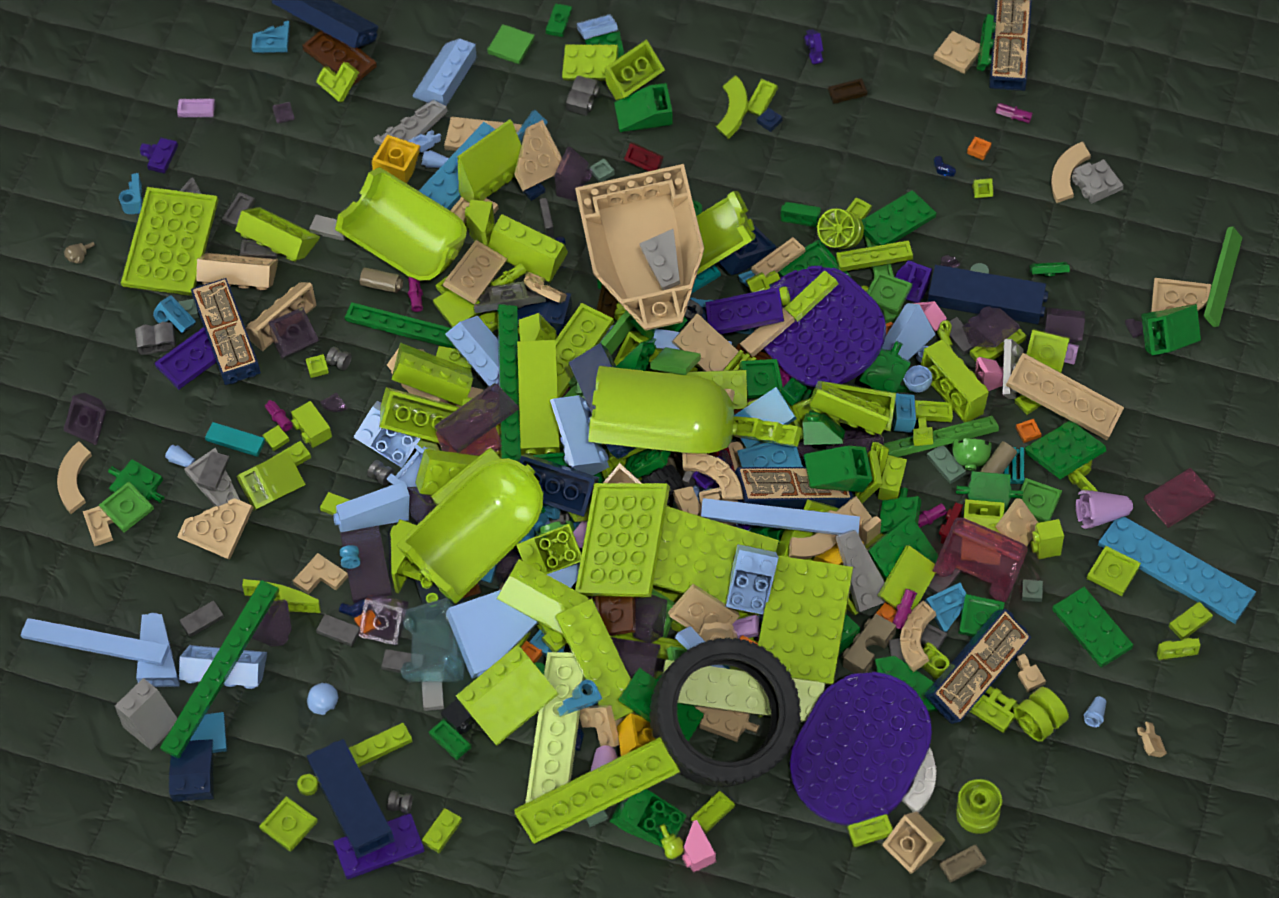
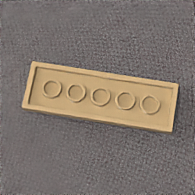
M1024 353L1020 356L1005 385L1105 440H1108L1124 409L1123 406Z

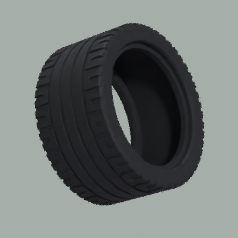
M717 638L690 648L664 671L655 686L654 694L651 698L650 727L652 728V736L655 740L661 737L669 755L680 769L679 774H683L684 777L696 783L700 782L702 785L729 787L746 783L767 773L787 755L788 750L793 745V741L796 739V732L800 726V697H798L799 693L795 687V681L791 678L792 675L786 670L787 667L780 662L781 660L773 656L772 652L767 651L766 648L758 646L754 642L750 643L748 640ZM711 665L737 667L754 677L765 691L771 709L770 728L764 743L750 758L737 762H721L710 759L695 750L683 735L677 716L678 698L685 681L698 669Z

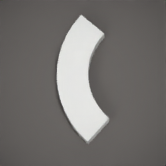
M930 747L910 791L902 800L912 812L919 813L928 803L934 790L936 766Z

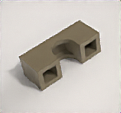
M875 614L872 619L869 618L864 625V631L861 634L858 633L854 638L853 646L847 648L843 653V667L854 674L868 673L874 665L875 655L866 648L870 645H878L885 649L889 644V640H892L895 636L896 625L878 614Z

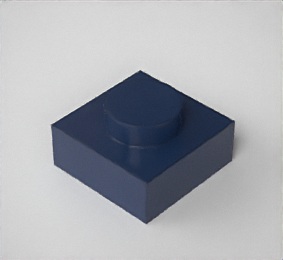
M770 108L757 118V123L770 132L782 122V116Z

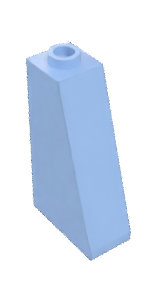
M907 303L887 333L882 349L892 350L895 341H899L903 345L898 354L902 358L909 360L936 335L920 304Z
M405 481L336 505V514H333L335 525L339 526L340 532L396 523L399 519L409 520L410 496Z
M149 613L142 615L140 640L165 644L170 647L163 666L138 661L136 676L138 683L144 678L154 687L179 686L180 682L162 614Z

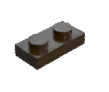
M602 285L597 311L615 320L618 300Z

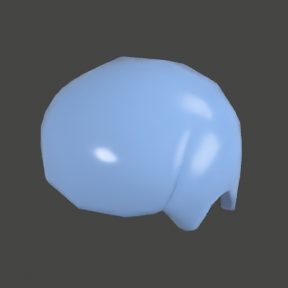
M912 366L907 370L903 381L910 391L916 393L923 392L932 383V373L925 366Z
M328 683L314 685L308 693V708L313 713L324 715L328 710L335 708L339 699L338 692Z

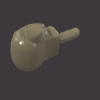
M95 243L69 245L64 250V255L71 263L80 264L84 260V255L87 254L86 250L95 246Z

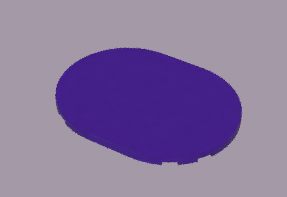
M809 266L807 269L795 270L781 277L780 280L776 281L769 288L788 287L790 300L792 301L824 270L838 282V285L798 322L795 320L794 323L763 348L772 359H777L778 365L791 378L811 387H816L818 381L843 384L856 378L876 360L886 337L885 318L877 302L849 275L836 268Z
M879 672L851 674L830 685L822 693L794 743L790 759L791 778L794 788L802 802L813 813L829 822L849 826L885 814L888 815L898 807L921 768L931 743L932 732L929 712L922 699L918 696V693L904 681Z

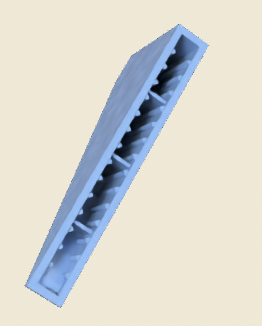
M580 563L547 575L573 588L577 583ZM501 590L449 607L446 612L472 679L483 674L513 649L538 624L534 619L499 601L497 597Z

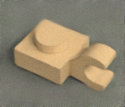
M1025 654L1018 656L1016 663L1021 672H1018V677L1026 691L1029 692L1044 685L1046 680L1037 665L1030 666Z
M1145 722L1146 731L1142 727L1137 728L1138 734L1143 736L1144 749L1148 755L1161 758L1167 754L1160 736L1155 734L1154 725L1151 722Z

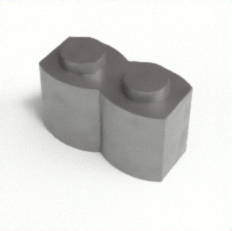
M577 75L566 101V110L587 116L589 111L593 110V100L595 97H598L600 92L598 80Z
M160 322L154 326L142 325L135 329L137 349L140 355L167 352L176 348L175 329L172 323Z

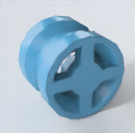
M349 545L340 549V556L342 557L341 566L343 568L351 569L360 565V558L358 557L359 548L357 546Z

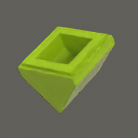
M992 178L974 180L973 191L975 198L993 196Z

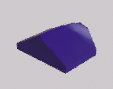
M908 260L897 271L895 278L912 283V288L906 300L920 303L929 286L932 273L931 268Z

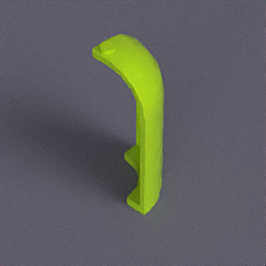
M381 167L368 173L364 186L360 191L362 196L357 203L353 201L347 209L338 214L336 231L407 276L417 280H431L448 268L460 252L467 232L463 220Z
M738 191L729 193L728 197L696 216L704 246L697 275L755 239V234L752 232L755 230L753 221L747 218L746 212H748V209Z
M599 366L596 391L594 390L592 405L596 406V408L593 409L592 417H590L588 442L705 454L727 448L732 441V436L737 433V424H734L733 402L726 390L714 381L696 376Z
M509 458L495 459L481 465L469 474L397 544V547L411 563L416 564L421 569L420 573L428 581H433L442 594L457 604L530 532L538 521L543 507V491L534 476L535 471L528 464L525 466Z

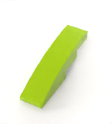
M734 416V424H737V433L733 435L734 437L798 447L802 428L799 426L762 421L758 418Z
M243 579L244 595L252 596L260 581ZM267 582L278 587L280 590L272 604H280L281 611L321 613L318 599L301 591Z

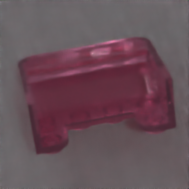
M956 518L935 563L933 572L941 576H951L955 568L960 569L965 573L992 583L989 590L990 594L996 600L1006 603L1028 549L1023 543L968 519Z

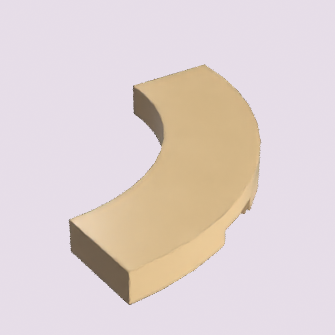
M1083 142L1065 151L1055 164L1051 188L1056 203L1073 198L1074 193L1070 185L1073 169L1091 157Z
M530 272L525 275L524 284L533 291L558 303L565 301L567 295L548 285H544L545 279Z
M79 441L64 457L57 478L60 498L70 514L86 503L79 492L77 477L85 462L92 456L91 452Z
M682 452L684 471H697L711 477L721 488L724 501L743 499L742 488L737 476L723 460L707 453Z
M829 510V511L827 512V513L848 515V514H844V513H840V512H836V511H831V510ZM817 533L807 538L792 537L789 544V557L808 559L823 554L837 543L835 537L837 535Z
M924 600L908 615L900 635L903 657L913 672L929 661L928 656L921 647V638L928 623L936 617V612Z

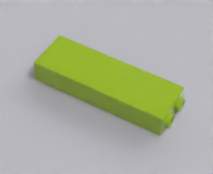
M556 340L517 341L521 455L560 453L559 426L550 401L558 398Z

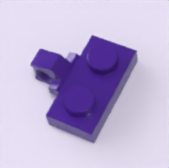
M813 29L806 30L807 36H804L806 46H809L811 49L809 54L811 63L823 62L821 51L824 50L820 33Z
M160 137L157 145L142 144L139 150L141 156H146L149 159L147 164L148 170L165 173L175 154L178 143L177 141Z

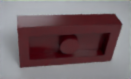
M630 143L624 160L648 171L660 169L664 156L635 143Z
M955 502L953 509L949 508L946 516L948 521L946 525L942 524L939 531L941 544L949 545L962 515V504Z

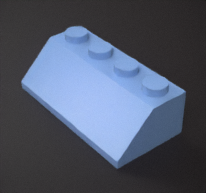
M460 38L446 43L417 87L413 97L427 103L435 100L447 106L477 58L475 44Z
M478 316L459 322L445 335L492 392L498 393V339Z
M579 395L550 400L571 467L591 475L609 468L607 462L609 458L603 449L602 443L588 442L592 413L586 400Z
M189 645L180 656L179 680H185L187 683L200 682L220 648ZM244 650L224 685L227 687L243 685L248 689L258 687L263 678L267 652Z

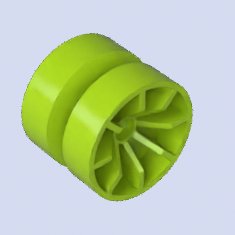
M830 209L820 217L817 232L820 240L825 245L847 250L859 244L863 237L864 226L860 217L855 213L842 209Z
M1046 687L1038 688L1029 696V700L1025 699L1014 708L1015 718L1021 728L1031 738L1039 742L1045 740L1053 733V729H1058L1069 719L1068 711L1062 701Z
M982 779L972 780L961 788L956 815L958 822L965 830L971 833L982 834L991 831L997 825L1002 805V796L999 789L993 783Z

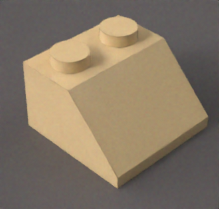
M913 812L903 816L883 843V846L910 873H913L936 853L945 839L918 812Z

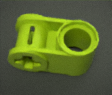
M927 642L924 645L923 651L928 656L929 661L921 666V668L937 680L949 666V659L938 651L933 644Z

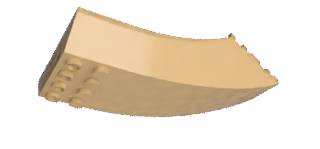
M684 164L575 188L593 274L645 331L682 323L704 252ZM674 229L680 284L670 289L662 290L639 243Z

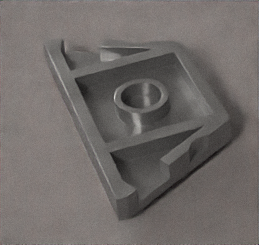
M522 281L487 287L484 291L485 293L479 298L480 303L475 304L474 309L475 313L498 310L499 304L514 305L520 308L529 304L546 302V297L533 291Z

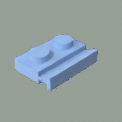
M611 15L577 23L578 31L584 39L618 30L617 23H615Z

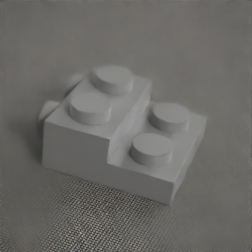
M1105 160L1093 165L1088 162L1073 169L1072 180L1074 184L1079 186L1083 196L1088 198L1091 204L1123 190V184Z

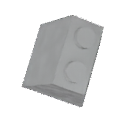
M144 678L115 705L123 728L150 750L169 734L177 720V717L158 689Z

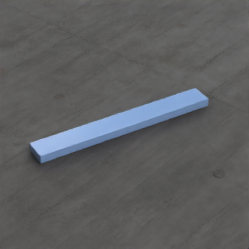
M706 498L702 500L701 517L714 521L833 535L856 530L859 534V516Z
M27 618L20 635L23 639L161 666L164 665L170 647L165 644Z

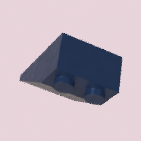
M755 225V230L752 231L755 234V239L719 261L731 275L747 270L776 249V246Z
M565 293L567 296L564 302L558 303L546 297V302L517 308L518 328L520 319L539 313L556 330V336H558L569 320L572 309L571 294Z
M213 739L189 741L179 759L171 755L169 796L173 802L214 799Z

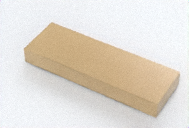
M792 237L751 267V271L755 275L763 272L765 276L773 270L779 272L805 253V248Z
M783 308L784 322L760 326L742 341L740 345L747 353L754 357L794 323L795 319Z

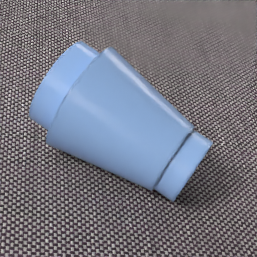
M431 150L424 151L422 165H425L426 168H441L449 158Z
M171 445L165 455L168 462L187 467L195 462V459L179 445Z
M1095 697L1084 714L1085 723L1091 727H1098L1103 723L1106 700L1103 697Z

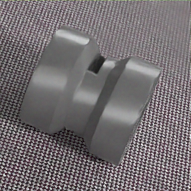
M333 346L327 354L326 363L332 366L337 365L338 369L345 371L351 362L352 354L346 351L342 352L339 348Z
M375 460L369 467L367 475L372 479H377L380 484L385 486L389 483L387 477L391 473L394 475V469L389 466L385 467L382 462Z
M391 791L388 800V811L395 812L399 810L403 814H409L413 795L409 793L403 795L398 791Z

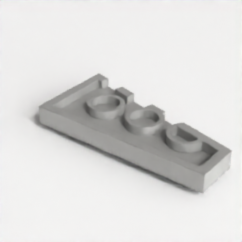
M432 100L416 110L415 115L412 117H405L401 120V124L394 128L391 126L382 136L377 135L374 137V142L381 146L387 135L405 141L420 134L424 135L448 112L447 107Z
M216 447L213 450H211L212 452L218 453ZM211 451L184 469L185 473L196 485ZM226 470L216 491L198 486L214 506H221L234 498L240 500Z
M851 530L835 536L843 565L853 567L850 590L856 611L861 612L885 603L886 601L878 596L885 582L857 531Z

